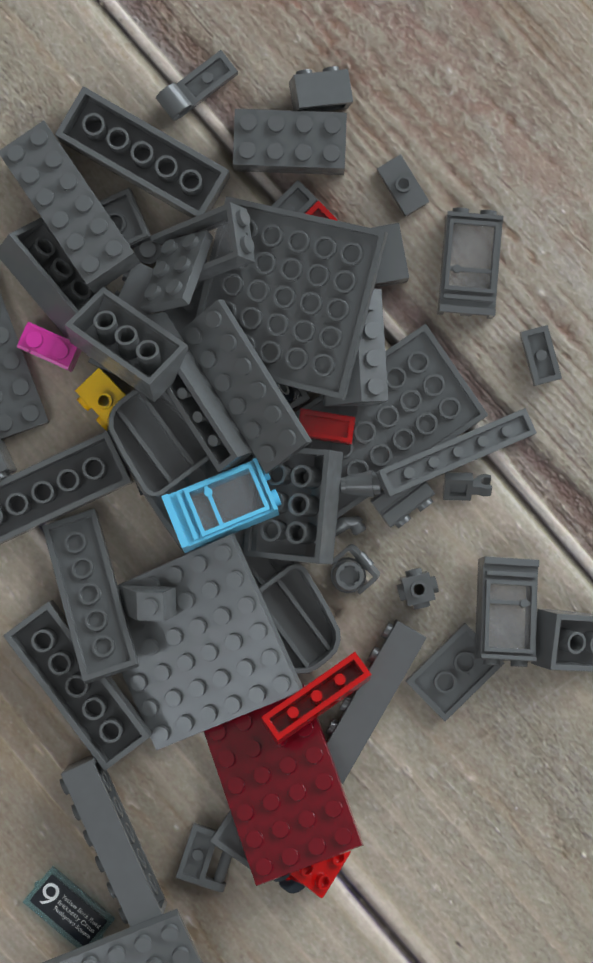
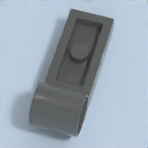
M220 50L177 84L172 83L161 90L156 99L170 118L176 121L237 76L238 71L223 51Z

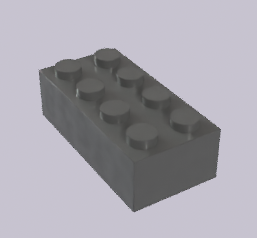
M235 109L234 171L344 175L347 113Z

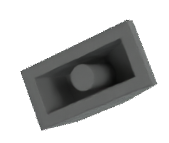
M121 586V598L126 616L137 621L164 622L177 615L176 587Z

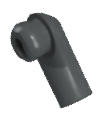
M359 516L337 519L335 537L349 528L353 535L362 533L366 530V526L362 522L363 519Z

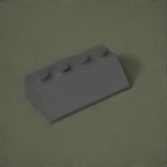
M41 217L8 234L0 245V260L67 338L69 336L65 324L95 294L85 283Z
M104 287L65 324L71 344L153 402L172 385L189 349L186 343Z
M381 289L373 290L346 399L342 400L323 395L324 407L377 406L388 401Z

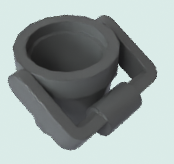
M349 544L333 558L330 577L332 584L339 591L344 593L357 591L360 595L379 578L380 571L363 551L361 552L356 545ZM349 551L355 557V559L350 557H341H343ZM366 571H368L373 577L364 584Z

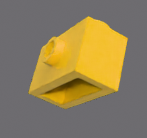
M100 368L75 390L79 395L76 400L87 411L92 408L99 415L96 421L108 431L107 420L110 411L126 394Z

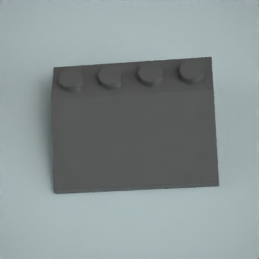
M303 448L269 473L271 477L267 481L270 491L276 489L282 505L277 506L279 515L245 529L244 556L316 564H333L343 452ZM251 473L247 514L264 507Z

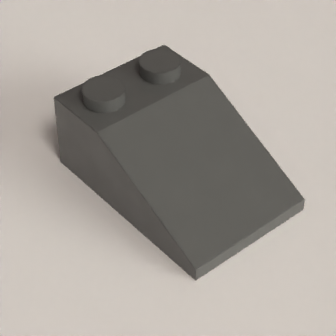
M538 609L536 625L537 661L531 662V664L549 670L593 672V614Z

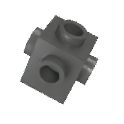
M421 568L405 571L406 576L400 577L401 584L397 585L400 601L405 600L406 605H413L414 610L430 606V601L436 600L434 593L439 592L435 576L430 577L429 572H422ZM416 584L423 585L424 591L422 594L414 593L413 589Z

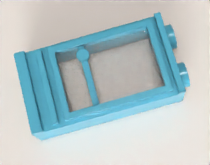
M257 458L171 494L161 496L184 553L279 515L277 506L282 505L276 489L270 491L267 481L271 477L259 465Z

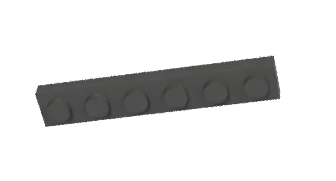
M526 408L378 470L376 474L387 498L533 436L537 432Z

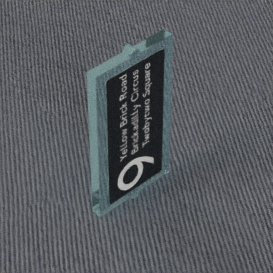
M54 866L50 868L40 881L37 880L35 882L34 889L23 901L25 905L76 948L102 939L103 933L115 920L110 913Z

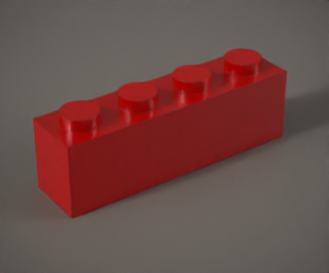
M353 652L263 715L261 721L277 745H279L370 681L372 674L357 653Z

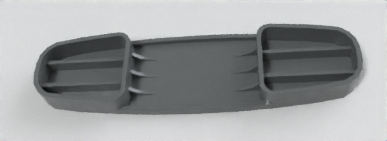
M135 389L120 399L111 409L107 420L108 433L141 492L184 553L161 496L171 494L227 470L217 471L166 392L153 402ZM240 478L212 489V497L223 523L247 514L249 490ZM204 492L191 497L204 531L219 526L210 501L204 495ZM245 529L234 533L242 552ZM244 556L296 673H310L321 667L338 650L341 641L340 628L307 569L297 561Z

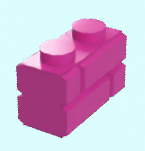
M30 322L26 324L17 348L70 372L73 371L82 352L71 344L70 340Z

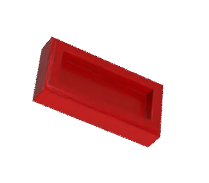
M300 408L299 421L311 439L345 445L352 444L356 417Z

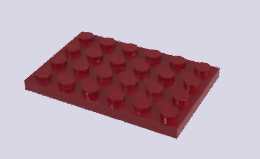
M289 697L204 731L256 886L364 846L318 718L279 745H277L263 725L261 717Z

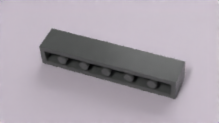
M165 312L145 315L184 342ZM188 349L174 382L166 391L217 471L221 472L236 467L253 452Z
M397 619L393 624L389 622L381 634L384 641L380 648L376 646L373 648L367 659L370 662L367 669L372 674L370 681L354 691L352 696L348 695L344 698L339 708L343 711L338 721L335 719L331 721L325 732L329 735L326 742L342 784L427 638Z

